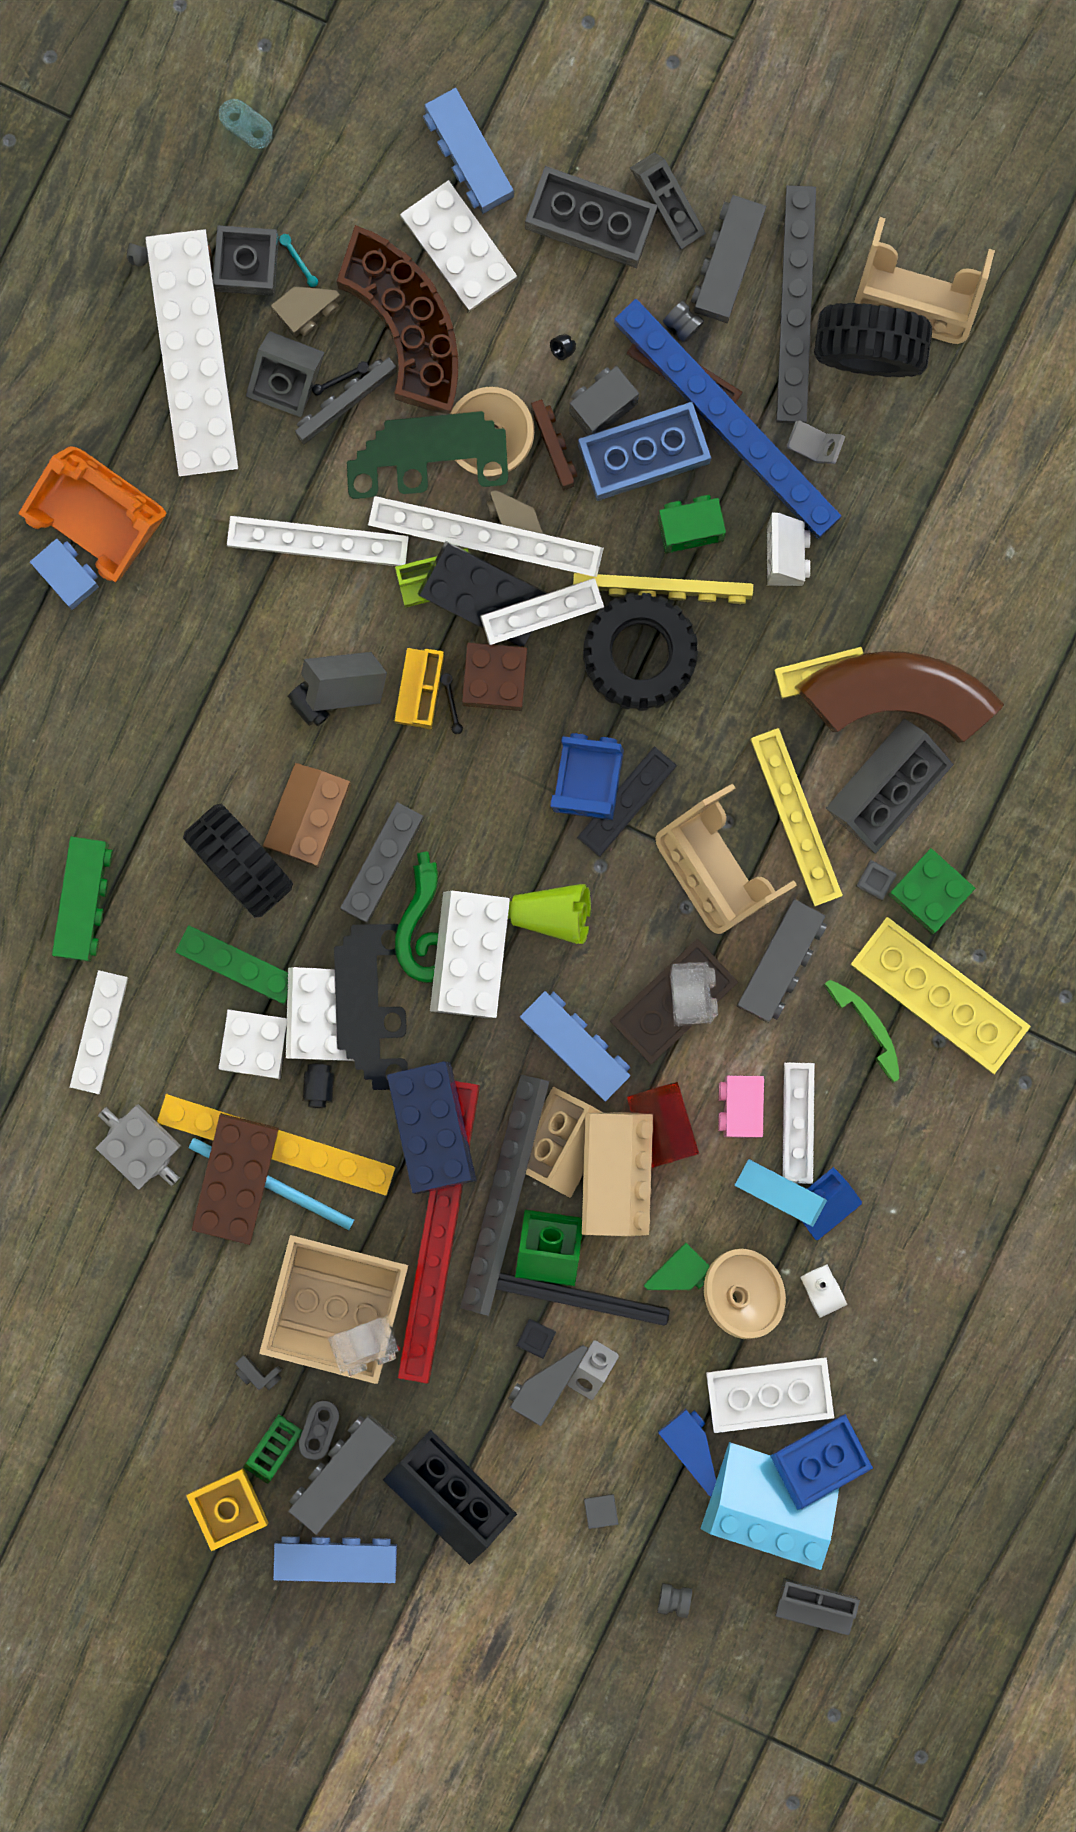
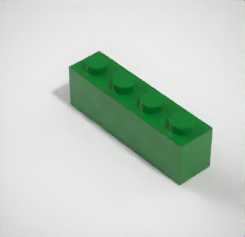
M70 836L52 956L91 962V956H97L99 939L94 937L96 926L101 927L104 913V909L99 908L101 896L106 897L108 879H104L105 867L111 866L113 850L108 849L109 844L105 841Z
M190 925L187 926L175 951L177 954L286 1006L288 972Z

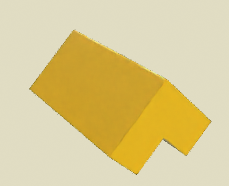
M407 648L395 723L432 729L444 661L443 651L425 649L424 651Z

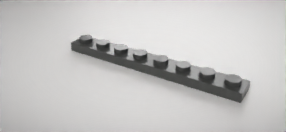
M786 186L776 423L807 422L816 187Z
M526 1075L520 1076L460 1307L462 1309L489 1316L550 1081Z

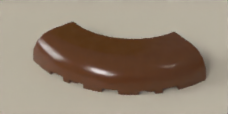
M355 225L337 278L338 289L348 292L366 303L378 314L388 328L398 354V378L394 392L395 400L433 412L450 414L457 390L458 351L451 318L433 282L412 261L411 257L399 250L387 239Z
M899 651L865 653L845 658L816 671L795 686V689L832 732H839L848 724L870 714L898 711L919 715L932 721L960 743L970 738L1004 706V703L988 687L959 667L923 654Z

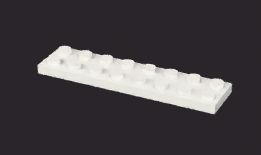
M206 229L147 236L146 244L178 475L187 476L238 469Z

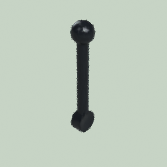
M362 361L358 364L357 368L322 385L315 384L312 392L319 396L325 389L358 373L366 374L369 365L367 362Z
M445 673L440 679L446 689L453 721L451 730L454 734H461L463 726L458 721L451 689L452 676Z

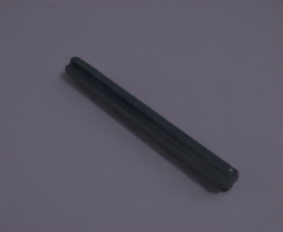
M502 1272L499 1274L496 1290L663 1326L667 1325L670 1310L665 1307L544 1281L516 1278L515 1275Z

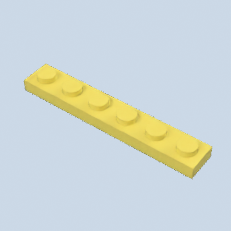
M574 573L573 585L595 578L599 591H609L608 595L615 597H625L627 592L638 593V595L650 593L652 597H656V594H666L670 600H686V596H698V601L716 602V598H728V603L745 604L746 599L751 600L753 596V584L601 574L593 577L580 573Z
M779 728L751 738L750 741L813 906L815 907L842 897V892Z

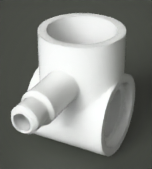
M827 1264L800 1277L819 1318L847 1305Z

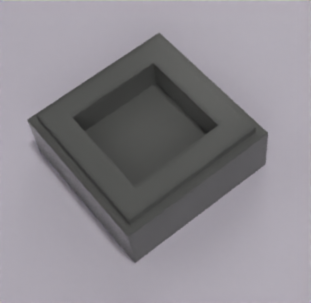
M870 860L856 887L883 901L897 874Z
M614 1494L584 1498L589 1529L619 1525Z

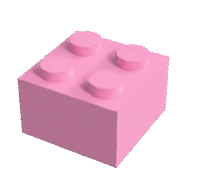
M726 1076L725 1082L719 1083V1101H724V1112L718 1114V1131H724V1137L762 1138L764 1076Z

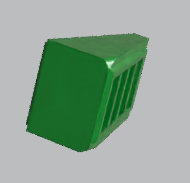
M278 1414L243 1468L268 1484L301 1436L303 1430ZM279 1427L292 1436L290 1441L275 1431L276 1428ZM270 1437L285 1446L284 1450L282 1451L268 1441ZM265 1448L278 1457L277 1460L274 1461L261 1452L262 1449ZM256 1458L271 1467L269 1472L254 1462Z

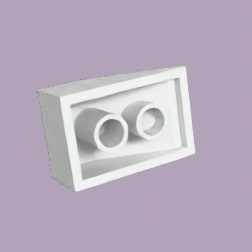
M781 513L771 514L767 525V586H803L805 578H810V560H805V548H810V530H805V522Z

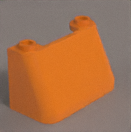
M70 446L52 456L18 514L24 517L25 522L35 529L52 526L98 558L95 563L98 574L104 579L116 583L122 578L159 527L166 515V511L157 502L92 456L77 447Z

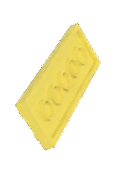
M888 917L885 918L850 964L992 1074L997 1072L1031 1027Z

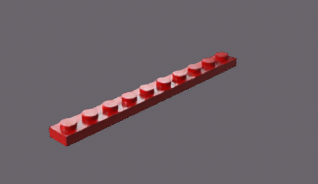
M455 1081L470 1148L480 1085ZM463 1184L430 1191L398 1374L399 1379L429 1383Z

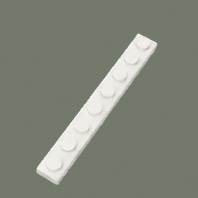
M374 496L368 523L369 526L444 543L448 541L453 545L593 577L598 575L604 549L594 545Z

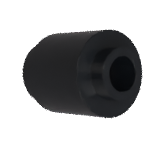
M304 681L287 697L292 701L290 705L308 726L313 723L319 726L330 716L328 710L313 711L306 702L309 685Z
M308 1064L307 1071L304 1072L302 1101L308 1102V1107L326 1108V1103L333 1102L334 1073H331L332 1066Z

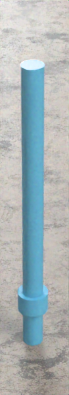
M193 1138L188 1148L209 1158L212 1146ZM267 1176L265 1188L350 1230L354 1219Z

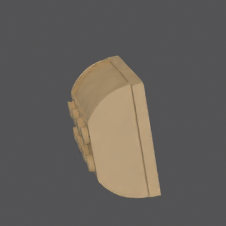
M290 1235L259 1354L378 1384L409 1265Z

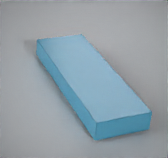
M748 1159L735 1183L736 1187L812 1227L827 1202L823 1197Z

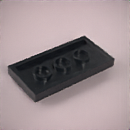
M445 541L417 594L484 628L480 618L481 615L547 594L548 592ZM532 631L507 640L520 647H524Z

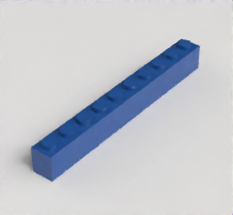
M637 299L631 302L614 318L615 326L661 372L688 403L693 402L694 408L785 506L799 520L805 522V527L818 540L840 520L841 515Z

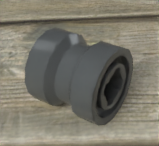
M681 301L665 317L663 323L668 328H674L678 338L685 343L700 329L704 320L699 315H693L690 312V307L684 301Z
M662 1583L657 1613L667 1615L670 1612L676 1611L678 1617L688 1618L692 1588L682 1587L681 1589H675L670 1584Z

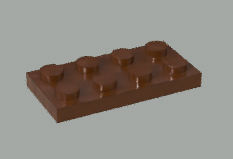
M220 1113L192 1231L248 1245L251 1244L279 1131L278 1127Z

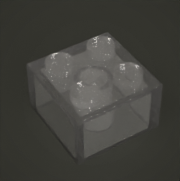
M708 961L671 964L670 978L674 1027L710 1025L713 1023V1018L718 1016L717 998H711L710 988L716 986L714 968H709Z
M388 1315L328 1338L340 1373L348 1371L349 1376L367 1370L366 1363L377 1360L378 1365L396 1359L395 1353L400 1350Z

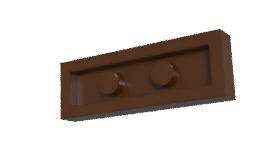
M542 399L531 403V410L562 490L574 487L573 478L578 476L572 460L566 462L563 451L567 447L561 432L555 434L552 423L556 422L554 413L550 405L545 407Z

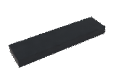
M654 746L618 788L613 820L593 818L577 839L597 856L601 857L677 765Z

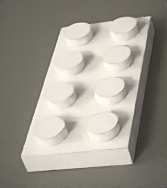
M449 180L400 214L402 220L468 312L517 279L516 273Z
M826 1357L706 1372L714 1433L834 1418Z

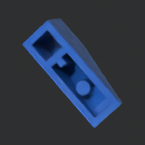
M685 1408L658 1430V1433L711 1497L716 1484V1477L706 1433L702 1429L705 1422L695 1410L689 1413Z

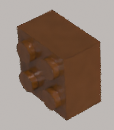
M467 643L462 705L522 711L527 648Z

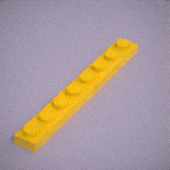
M166 1094L157 1122L209 1140H214L220 1113L230 1114ZM281 1130L278 1131L272 1160L386 1196L396 1168Z

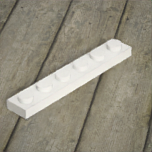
M230 516L227 547L400 566L406 564L409 536Z

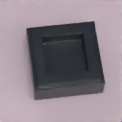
M529 1318L516 1346L544 1359L556 1331Z

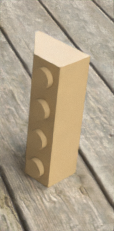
M631 1112L585 1113L582 1235H649L653 1114Z

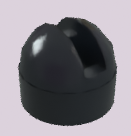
M558 335L550 341V349L558 360H565L575 352L576 342L571 340L570 335Z

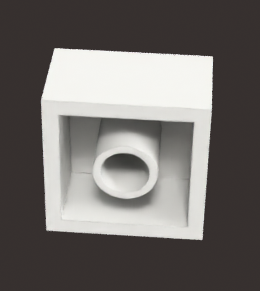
M228 1010L219 1070L280 1079L286 1045L287 1018Z

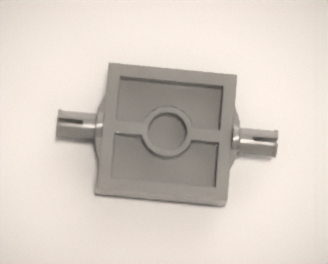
M139 1104L120 1119L108 1107H105L99 1113L98 1117L110 1129L107 1137L96 1149L138 1190L157 1175H160L171 1187L180 1179L167 1165L170 1162L171 1156L181 1145Z

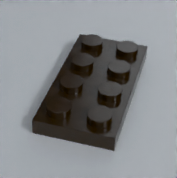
M696 939L613 1017L610 1022L652 1065L739 982Z

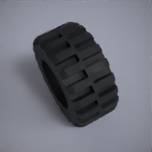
M865 303L830 304L819 313L814 354L821 364L842 371L871 376L914 377L921 375L928 366L933 329L929 319L911 311H904V309Z
M634 593L625 595L622 599L617 600L616 598L610 601L608 606L604 609L601 608L587 629L584 640L583 660L587 676L591 679L593 687L598 693L601 692L607 701L612 704L613 702L621 705V708L628 710L636 708L638 711H645L648 708L664 706L670 700L673 701L686 688L695 670L698 657V641L692 629L693 625L689 618L682 614V610L677 605H671L668 603V599L661 596L660 598L652 597L650 593L634 596ZM637 624H644L657 629L664 636L669 649L668 661L662 671L656 676L644 680L632 679L621 673L612 657V646L618 634L625 628Z
M216 804L184 832L183 839L254 918L262 917L292 890L293 882L224 805Z

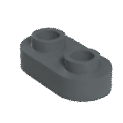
M322 1400L316 1402L311 1407L299 1440V1449L305 1458L318 1460L328 1452L339 1421V1410L334 1403ZM327 1410L330 1413L329 1420H320L319 1412ZM313 1438L318 1439L320 1442V1447L317 1450L309 1447V1441Z

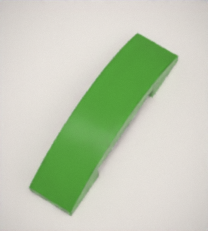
M832 980L827 981L823 985L840 1009L849 1003L854 1007L884 1050L875 1060L891 1083L899 1079V1067L895 1049L889 1034L878 1016L854 992Z

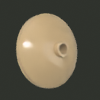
M483 387L469 392L455 404L450 414L482 411L484 412L485 421L493 420L496 429L504 428L506 430L508 472L512 471L524 461L533 444L534 421L530 410L517 395L503 388ZM477 458L455 460L467 471L478 475ZM489 462L485 465L483 474L485 477L500 476L502 468L497 462Z
M748 1249L731 1250L716 1258L706 1273L704 1281L706 1306L713 1320L725 1332L741 1339H755L768 1334L778 1325L785 1310V1288L779 1272L766 1257ZM733 1294L736 1296L737 1302L734 1301Z

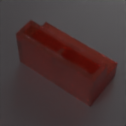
M678 1082L627 1097L631 1113L653 1114L651 1168L699 1154Z

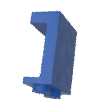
M571 733L570 737H562L561 743L563 748L555 795H552L551 800L552 810L556 813L613 820L624 753L622 745L617 744L616 739L600 737L599 741L588 740V736Z

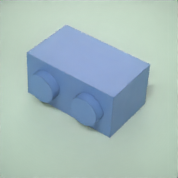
M55 539L33 558L30 563L67 606L73 610L99 588L94 581L98 576L87 563L82 567L76 561L75 557L79 554L68 541L62 545L58 539Z

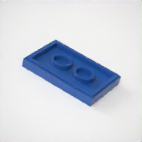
M846 1414L839 1416L770 1455L797 1510L803 1509L873 1469Z

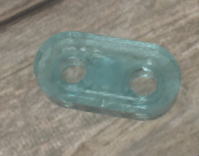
M230 99L222 104L219 110V117L226 129L253 148L260 149L270 144L273 138V129L267 119L241 100ZM233 112L240 114V118L236 121H232L229 118ZM256 130H262L264 135L261 138H255L253 133Z

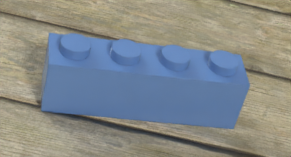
M454 88L426 103V114L423 115V119L431 132L436 130L441 140L437 141V144L445 157L450 155L455 165L451 168L458 182L464 181L469 191L466 192V195L474 209L479 207L482 214L513 198L514 190L458 90Z
M544 991L520 1016V1019L606 1102L631 1076L627 1072L630 1066L618 1055L613 1059L605 1051L609 1046L597 1034L592 1038L584 1030L588 1025L576 1013L570 1016L563 1009L566 1003L555 992L549 995Z
M282 1536L281 1541H276L274 1544L273 1580L395 1583L397 1544H391V1539L373 1538L371 1544L360 1543V1538L344 1537L342 1538V1543H330V1537H312V1542H300L299 1536Z

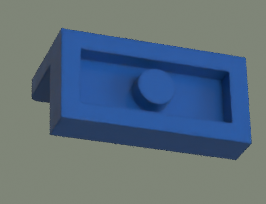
M834 1167L807 1188V1190L826 1199L827 1202L813 1227L804 1222L802 1223L814 1239L819 1240L862 1204L861 1199L850 1184Z

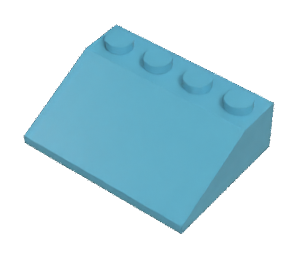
M729 1442L700 1529L711 1535L821 1570L831 1541L839 1488L803 1509L797 1510L770 1455Z

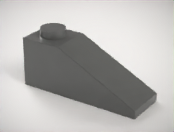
M654 152L630 167L648 201L658 205L657 214L680 249L706 234L663 157Z
M582 1344L525 1380L523 1385L517 1383L508 1399L513 1401L510 1408L542 1426L588 1350V1347Z

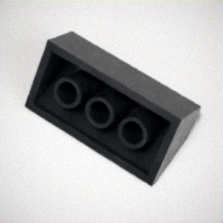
M432 1430L383 1479L469 1565L491 1545L517 1515Z

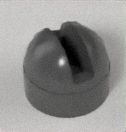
M129 243L127 249L128 262L138 267L145 265L149 260L147 248Z

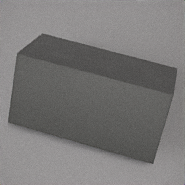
M372 652L304 659L301 675L309 685L306 702L313 711L380 704L387 672Z
M784 1578L775 1616L850 1635L853 1619L856 1618L860 1600L856 1596Z

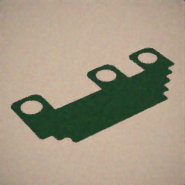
M482 411L386 420L384 422L385 429L376 431V439L367 441L365 450L357 451V459L347 461L348 493L353 499L370 498L377 495V467L397 465L398 490L402 494L423 493L427 490V462L477 458L478 483L481 486H501L508 481L506 430L504 428L496 429L493 420L485 421L484 412ZM489 462H497L502 468L500 478L495 481L487 480L483 474V469ZM410 469L418 470L422 476V481L416 488H408L403 482L404 474ZM360 474H367L372 479V487L365 493H360L354 488V479Z

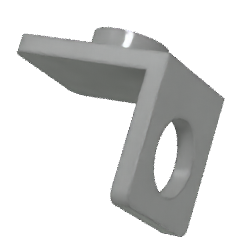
M796 421L788 440L787 448L817 463L835 464L845 436L842 434H826L802 421ZM835 441L833 451L827 456L829 446Z
M594 1340L567 1385L588 1399L593 1400L615 1365L619 1355ZM578 1379L588 1380L593 1388H584L579 1384Z

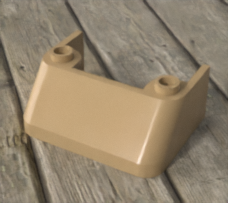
M880 217L854 303L883 305L917 313V315H922L929 319L933 329L931 338L952 344L966 341L988 280L995 250H988L982 271L962 269L956 273L953 283L896 267L898 260L897 251L892 246L879 242L886 219Z
M733 784L702 800L660 830L656 835V845L707 927L717 934L724 933L797 886L795 881H792L775 891L770 882L763 877H755L749 881L721 838L718 830L725 825L726 814L719 800L736 789Z

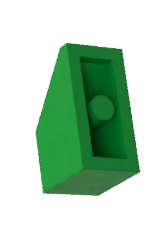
M685 1242L643 1286L647 1290H691L694 1286L700 1289L704 1285L706 1273L710 1266Z

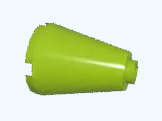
M585 884L514 895L512 901H509L508 919H511L512 925L575 944L585 943L589 932V926H585L587 917L591 915L590 890Z

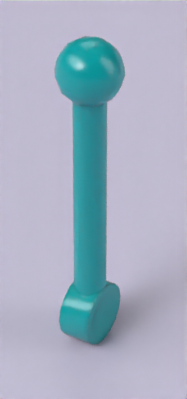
M288 234L281 235L279 238L280 244L283 247H287L306 276L307 285L312 288L318 285V278L311 275L291 244V237Z

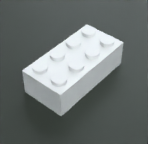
M459 891L443 892L430 1005L431 1012L481 1018L497 1017L510 898Z

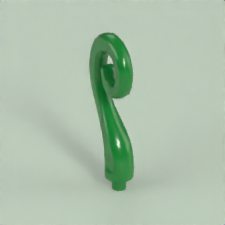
M429 851L417 853L419 865L413 866L415 893L399 922L395 935V952L401 968L409 977L418 982L431 983L434 978L435 965L430 967L419 965L412 956L410 945L413 930L433 900L437 889V863H430ZM427 932L421 935L416 941V954L424 957L430 945L437 946L439 933Z

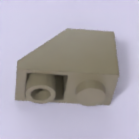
M293 287L273 303L271 307L279 320L297 338L300 334L304 337L313 331L317 326L315 322L323 315L327 318L337 311L340 307L338 303L341 301V298L336 290Z
M497 490L490 492L491 500L487 501V506L492 519L498 517L501 525L543 534L533 507Z

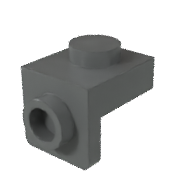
M246 1354L235 1363L238 1367L235 1372L246 1385L252 1382L258 1390L264 1386L269 1390L282 1379L278 1374L283 1370L280 1365L265 1377Z

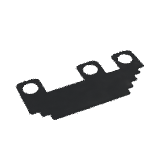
M399 924L352 925L351 935L343 937V945L334 947L337 1049L346 1050V1058L355 1060V1068L364 1071V1079L372 1080L373 1090H390L385 1075L388 1066L396 1064L401 1067L402 1071L408 1070V1064L403 1058L380 1059V1038H401L406 1034V1012L404 1008L378 1007L377 956L396 955L395 948L386 949L382 945L381 936L387 930L397 932ZM389 1013H396L401 1019V1026L396 1032H390L384 1026V1018Z

